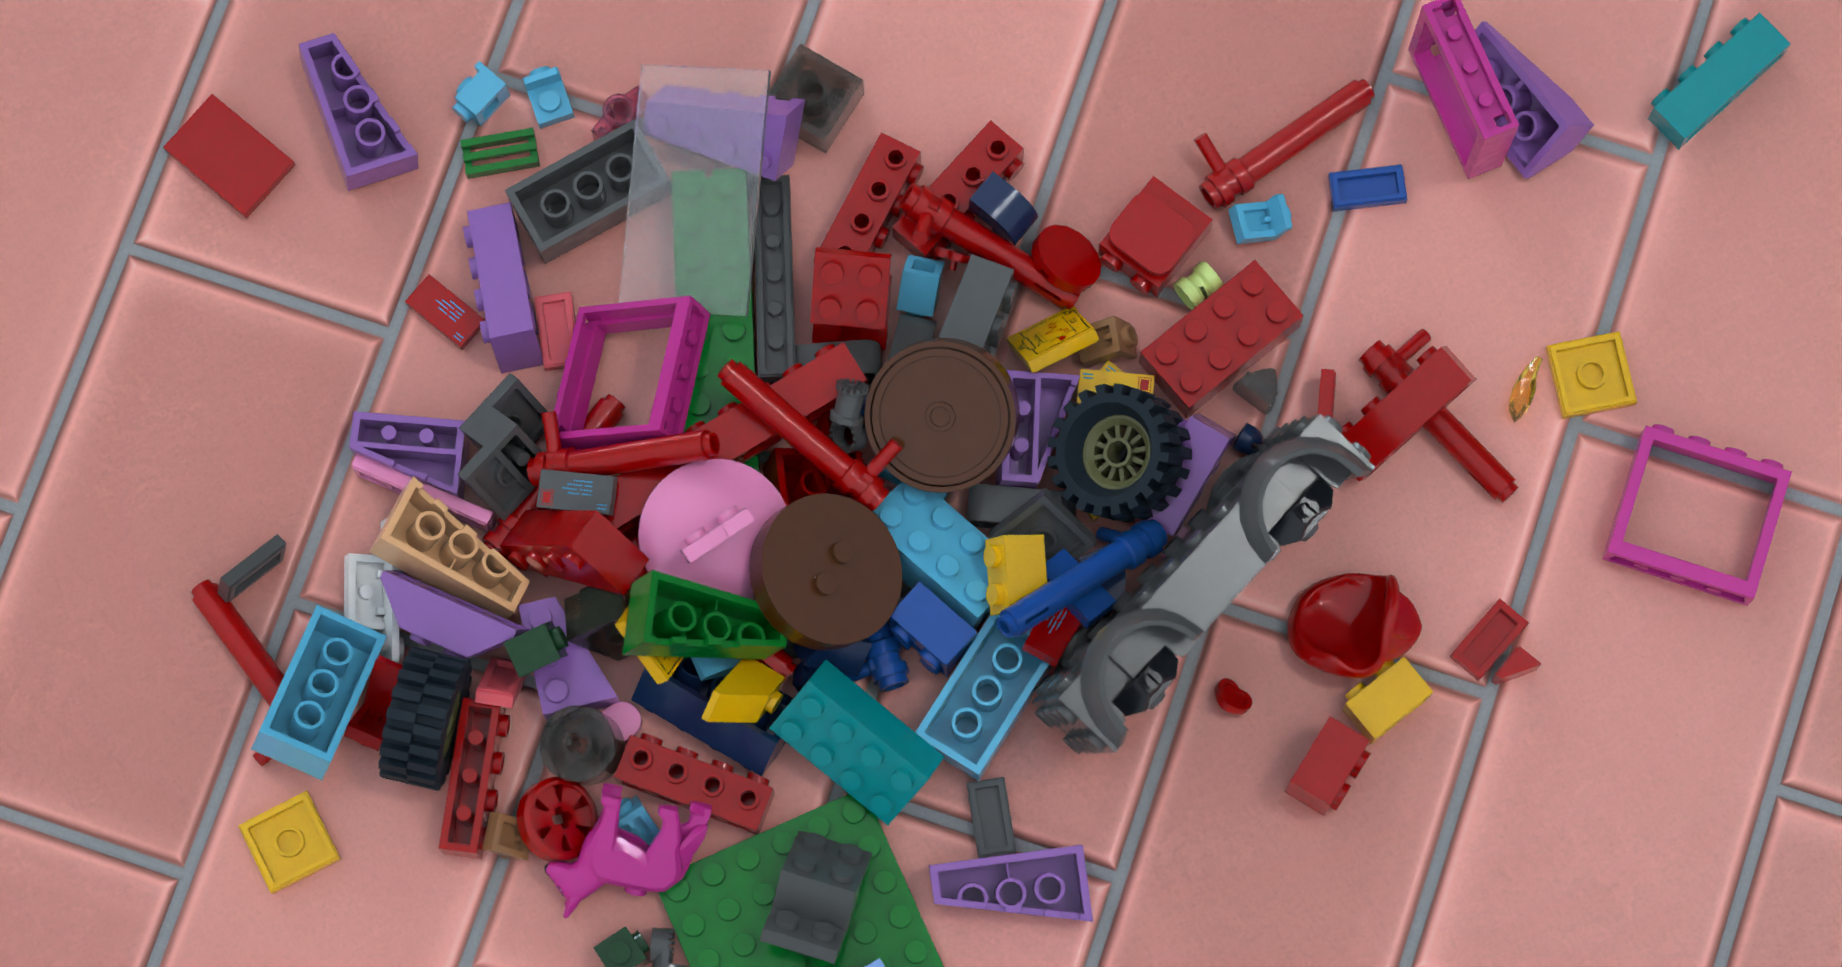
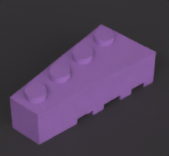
M332 33L300 43V60L347 190L350 191L418 169L417 152L400 132L399 126L380 103L379 97L373 88H370L359 68L337 36Z
M511 202L467 211L469 226H464L463 232L467 248L474 249L475 257L468 258L473 280L479 279L480 289L474 290L478 311H484L486 321L480 322L484 344L491 343L501 374L543 365L542 351L537 338L539 332L531 300L529 301L532 297L525 269H523L525 266L524 256Z

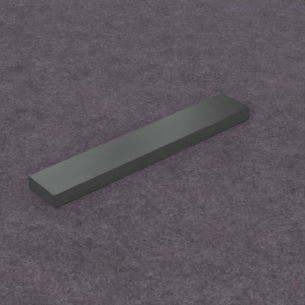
M782 175L776 181L762 176L752 177L758 377L765 383L777 382L782 379L783 372L796 364L789 175Z

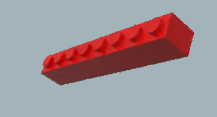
M844 342L836 347L834 344L823 347L814 355L816 359L804 366L801 363H797L783 372L782 379L772 385L769 382H766V384L812 423L835 408L838 393L835 387L837 379L849 378L850 382L852 379H855L854 383L860 380L861 383L865 382L868 385L867 378ZM736 401L722 407L717 412L718 417L705 424L704 421H699L684 432L707 429L710 433H716L720 442V450L712 459H726L742 464L783 440L781 436L743 403L737 404ZM689 463L621 473L617 476L614 515L603 516L622 534L639 526L642 510L654 488L671 472Z

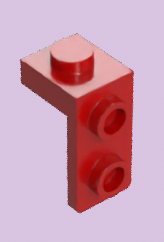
M379 656L375 660L364 703L348 723L344 734L345 737L376 751L380 750L383 742V727L387 721L386 713L392 700L391 694L393 687H396L397 675L403 665L383 656Z

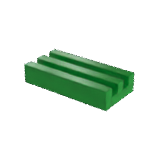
M533 127L460 140L467 179L540 167ZM528 140V143L471 152V150ZM530 152V157L473 166L472 163L474 161Z

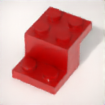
M816 247L810 323H813L812 343L873 340L881 345V350H886L892 275H890L892 254Z

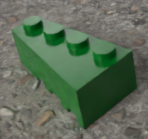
M651 570L632 583L622 655L766 659L786 647L787 638L768 622L755 600L655 570Z

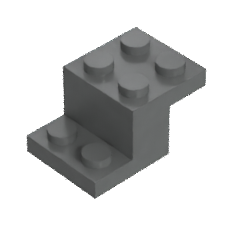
M511 373L506 376L459 427L479 451L457 475L503 521L536 488L529 481L527 463L531 457H535L538 452H542L535 443L544 434L541 413L548 412L522 382Z
M799 830L781 869L772 909L762 929L760 941L834 964L852 922L860 887L869 867L872 852L862 850L853 844H842L826 839L817 833H807Z

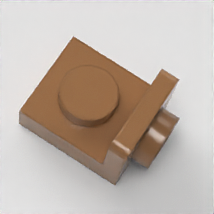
M1111 316L1091 323L1099 340L1079 351L1081 364L1087 367L1118 356L1131 360L1137 358L1135 345L1138 343V337L1130 323L1116 316Z
M490 812L482 850L499 854L501 858L507 860L528 861L530 850L524 844L519 834L517 818L499 812Z

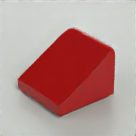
M1516 647L1493 675L1491 682L1497 685L1532 673L1539 668L1541 663L1522 647Z

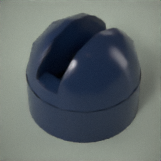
M1246 422L1238 434L1232 449L1244 455L1259 452V449L1253 443L1263 445L1264 437L1261 431Z

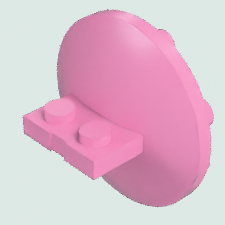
M710 459L686 464L671 472L654 488L642 510L638 529L639 550L650 559L645 568L647 572L651 570L659 571L755 600L749 573L752 546L764 523L773 514L784 508L786 504L778 490L765 476L745 464L726 459Z

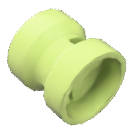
M1201 261L1193 267L1192 274L1188 277H1181L1174 282L1173 288L1182 302L1192 311L1224 284L1213 268L1206 262Z

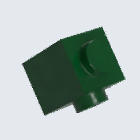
M552 621L503 643L519 678L568 656L565 649L569 646L566 635L560 626L555 627Z
M626 926L594 947V950L606 967H645L650 963L645 955L650 950L648 944L638 930L631 934Z

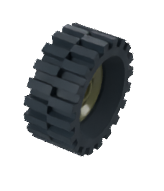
M1114 383V387L1107 384L1096 385V393L1089 390L1082 391L1077 394L1081 400L1080 404L1069 401L1063 407L1069 414L1066 420L1059 417L1056 418L1053 427L1060 429L1058 438L1049 436L1048 447L1056 449V456L1047 457L1048 467L1059 470V473L1051 478L1055 486L1066 489L1061 495L1066 501L1075 503V508L1083 512L1114 521L1135 522L1134 518L1146 520L1153 517L1151 509L1161 512L1170 505L1164 498L1167 495L1177 498L1182 491L1180 487L1175 485L1179 477L1187 480L1190 472L1189 469L1182 468L1183 459L1192 460V449L1183 447L1182 444L1183 441L1191 439L1189 431L1177 426L1184 421L1178 412L1170 410L1171 404L1164 399L1124 384ZM1126 446L1128 450L1127 457L1123 462H1120V452Z
M417 647L410 648L408 656H405L402 669L399 670L397 675L396 687H393L390 707L388 706L386 713L387 721L383 727V742L379 755H381L379 760V775L382 776L381 778L436 791L441 789V786L446 781V775L449 774L451 769L463 697L469 698L470 696L469 688L472 682V676H470L472 672L471 660Z

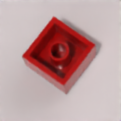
M1330 716L1290 780L1285 793L1323 816L1329 807L1336 811L1351 787L1345 782L1348 775L1356 779L1371 754L1364 750L1370 740Z

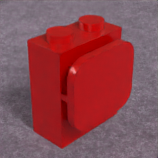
M1153 176L1143 190L1133 197L1113 222L1110 231L1099 243L1098 254L1102 256L1100 260L1107 268L1116 273L1121 270L1131 278L1130 283L1138 291L1146 295L1150 292L1158 297L1210 232L1213 219Z

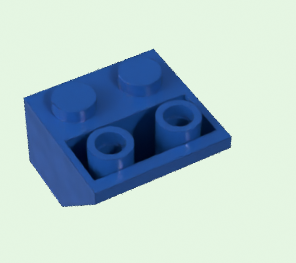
M920 581L897 605L889 618L890 630L893 633L892 637L899 641L901 647L908 651L911 647L915 649L921 657L920 663L935 676L941 672L948 678L977 636V631Z

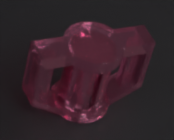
M636 86L626 94H614L608 97L603 103L602 117L591 130L594 141L633 119H636L639 125L638 118L646 111L647 101L650 100L649 95L640 86Z

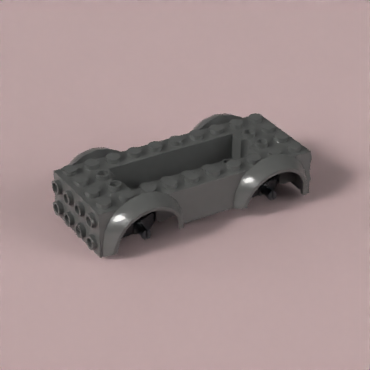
M1317 414L1310 418L1303 416L1298 421L1295 419L1290 424L1285 423L1281 428L1277 426L1264 439L1263 443L1267 447L1263 451L1261 450L1238 459L1222 472L1211 490L1206 511L1202 508L1190 519L1187 525L1191 529L1182 539L1177 535L1162 550V553L1166 556L1157 566L1151 563L1142 571L1136 579L1141 584L1131 594L1125 591L1116 600L1113 606L1115 612L1111 616L1099 619L1089 628L1083 627L1075 633L1057 664L1053 676L1047 675L1034 690L1038 695L1032 703L1038 708L1035 712L1038 718L1050 728L1055 725L1066 734L1063 741L1077 754L1081 752L1085 754L1115 753L1124 744L1128 731L1127 727L1123 724L1125 722L1124 716L1144 712L1147 709L1152 710L1164 699V691L1177 676L1178 658L1176 655L1184 657L1192 649L1197 638L1207 630L1260 570L1281 551L1280 546L1298 541L1306 542L1319 529L1318 522L1332 507L1333 489L1331 487L1337 489L1346 480L1355 477H1368L1376 468L1369 461L1371 458L1369 452L1357 442L1351 444L1341 434L1343 428L1328 415L1323 417L1321 414Z

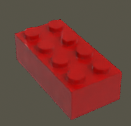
M1254 260L1140 352L1139 364L1148 375H1155L1154 382L1187 419L1301 326L1304 315L1259 263Z

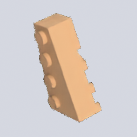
M413 476L401 491L370 553L422 582L509 619L515 612L530 580L494 548L489 549L476 537L477 533L469 525L466 524L464 526L448 512L449 507L439 498L435 500L422 488L424 485Z

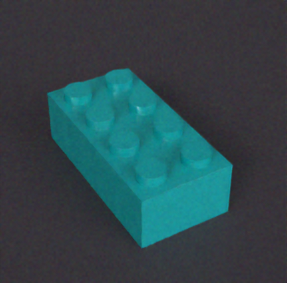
M826 659L769 728L887 825L892 822L929 780L945 757Z

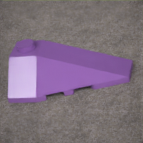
M1482 21L1475 29V32L1519 123L1518 130L1506 156L1525 179L1530 178L1572 152L1594 124L1567 93L1487 21ZM1505 116L1494 119L1499 127L1508 124Z

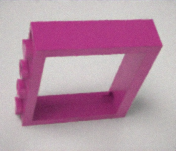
M1435 0L1425 4L1421 8L1408 51L1467 178L1471 179L1503 165L1518 130L1519 123L1461 0ZM1436 44L1441 54L1433 56L1431 46ZM1505 116L1508 124L1502 127L1497 126L1494 119Z
M691 295L579 307L554 409L557 414L562 449L574 447L580 450L683 433L711 313ZM671 327L649 424L583 430L606 334Z
M1654 424L1652 427L1646 425L1638 439L1602 559L1748 606L1754 600L1792 471L1783 469V465L1774 460L1762 459L1760 462L1747 458V453L1740 449L1726 447L1722 450L1710 446L1711 442L1702 437L1689 436L1685 438L1675 435L1673 429L1664 425ZM1652 446L1774 484L1746 580L1623 541Z

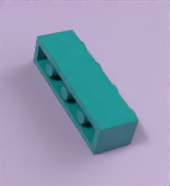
M1761 13L1757 14L1751 21L1746 17L1742 19L1730 31V34L1733 36L1724 45L1720 41L1715 43L1705 53L1704 58L1706 61L1698 68L1691 65L1679 76L1677 80L1680 84L1673 91L1670 92L1666 88L1651 102L1654 108L1648 120L1678 150L1786 53L1791 43Z

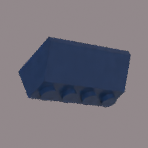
M684 657L669 680L661 684H657L647 669L644 668L632 696V701L760 776L765 773L777 758L786 742L769 728L793 699L792 697L779 690L783 694L780 704L772 714L766 712L757 723L707 722L701 717L714 689L726 676L701 681L691 657Z

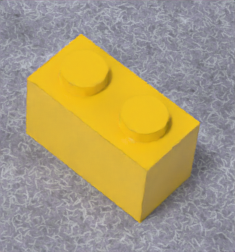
M1002 535L985 540L986 547L983 558L988 574L986 599L990 605V616H1000V612L1047 583L1044 535Z
M1405 657L1396 663L1393 660L1385 662L1383 667L1375 673L1378 678L1368 686L1360 682L1345 695L1348 702L1345 703L1342 711L1362 735L1370 740L1369 743L1371 745L1427 701L1433 694V690Z

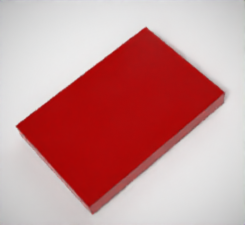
M213 94L207 98L163 146V149L246 219L296 165L291 158Z

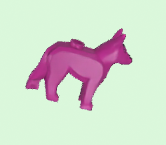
M603 783L601 793L603 809L595 826L586 836L578 859L574 862L551 861L544 867L545 873L555 883L560 894L566 898L564 903V919L572 914L580 901L595 893L604 884L624 887L627 893L634 896H645L647 892H666L682 880L689 868L694 853L705 838L708 828L707 822L712 810L711 805L691 801L689 819L682 824L678 806L659 805L658 814L662 818V828L649 845L639 836L618 827L622 786Z

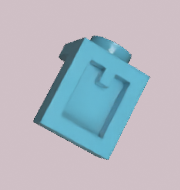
M539 67L532 70L529 76L523 78L540 129L574 118L558 67Z
M637 795L631 799L626 797L621 800L618 827L639 836L650 845L660 830L644 808L641 800Z

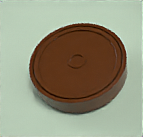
M941 337L925 339L909 345L883 365L870 385L865 403L864 417L868 440L875 455L880 452L891 438H894L903 447L885 467L893 476L907 485L920 490L947 493L967 489L978 484L992 474L1004 461L1014 445L1018 433L1020 407L1018 395L1011 377L994 356L968 341Z
M822 493L798 499L777 511L764 523L752 546L749 573L755 600L768 622L785 638L798 645L815 650H837L848 647L876 633L889 620L896 608L902 587V565L897 546L883 522L871 510L851 498Z

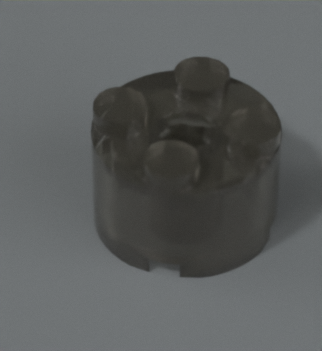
M569 706L556 712L548 719L542 740L540 739V754L549 771L565 781L577 782L576 784L585 786L599 784L610 778L616 772L625 750L624 737L617 723L605 713L585 706ZM581 738L588 740L584 753L577 751L581 746Z

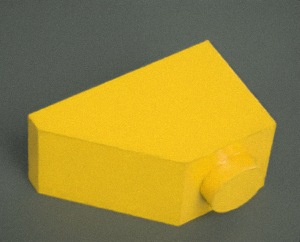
M741 659L714 689L701 718L707 722L757 723L766 712L772 714L780 704L783 694L779 690L785 677L755 659Z

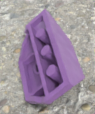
M383 570L380 576L399 628L410 632V639L427 646H431L433 642L444 647V654L464 659L481 656L504 646V642L529 631L527 627L512 622L401 571Z

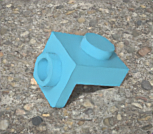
M1276 194L1265 202L1235 204L1228 209L1237 244L1275 241L1292 228L1291 212L1283 194Z

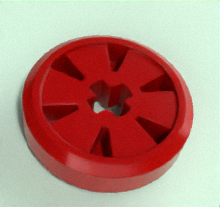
M550 777L533 784L521 797L517 809V826L524 844L534 855L548 862H565L579 857L586 836L598 821L597 809L590 794L579 783L566 777ZM561 815L563 823L555 825L552 816Z

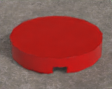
M1055 224L1045 227L1033 241L1031 254L1034 264L1039 272L1043 269L1049 276L1046 280L1052 286L1064 292L1078 294L1090 288L1100 277L1101 262L1099 255L1091 242L1080 232L1068 226Z

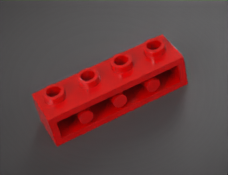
M990 120L929 188L934 190L933 195L938 198L944 196L954 203V208L975 220L974 213L969 210V199L992 172H995L1004 180L1006 178L1009 180L1014 179L1024 166L1022 162L1024 159V148ZM903 214L892 226L893 238L914 256L939 260L941 257L935 255L936 247L949 249L951 245L948 242L949 239L939 233L934 235L930 232L926 244H916L913 241V235L917 222L911 221Z
M881 132L820 247L874 252L876 247L882 249L890 235L891 229L887 228L893 216L898 218L902 213V210L898 208L902 197L910 184H917L924 170V166L921 165V151Z
M1432 346L1416 360L1420 366L1410 375L1404 371L1388 385L1392 391L1384 399L1380 400L1376 396L1361 410L1364 417L1354 426L1350 421L1342 426L1343 432L1341 434L1351 444L1357 442L1363 446L1371 455L1369 461L1376 468L1368 477L1477 380L1447 346H1442L1438 350ZM1368 477L1355 478L1360 482L1366 480Z
M463 697L438 849L445 855L482 859L484 851L482 848L489 813L496 812L499 791L493 788L495 775H501L503 771L505 754L504 752H499L501 737L507 738L509 734L510 715L505 714L506 709L504 707L476 703L473 698Z
M642 733L640 738L630 735L614 775L617 783L688 810L691 801L710 804L712 807L710 818L755 835L760 834L775 795L774 789L768 786L770 780L754 773H748L747 778L732 773L734 767L719 760L713 759L711 764L697 760L698 753L681 746H677L676 751L662 747L663 740L646 733Z

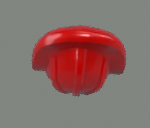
M1344 573L1316 582L1305 589L1296 599L1287 622L1288 641L1297 657L1320 671L1340 677L1356 679L1370 677L1377 673L1385 662L1404 655L1416 643L1422 630V624L1416 608L1400 592L1397 578L1392 574L1383 576Z

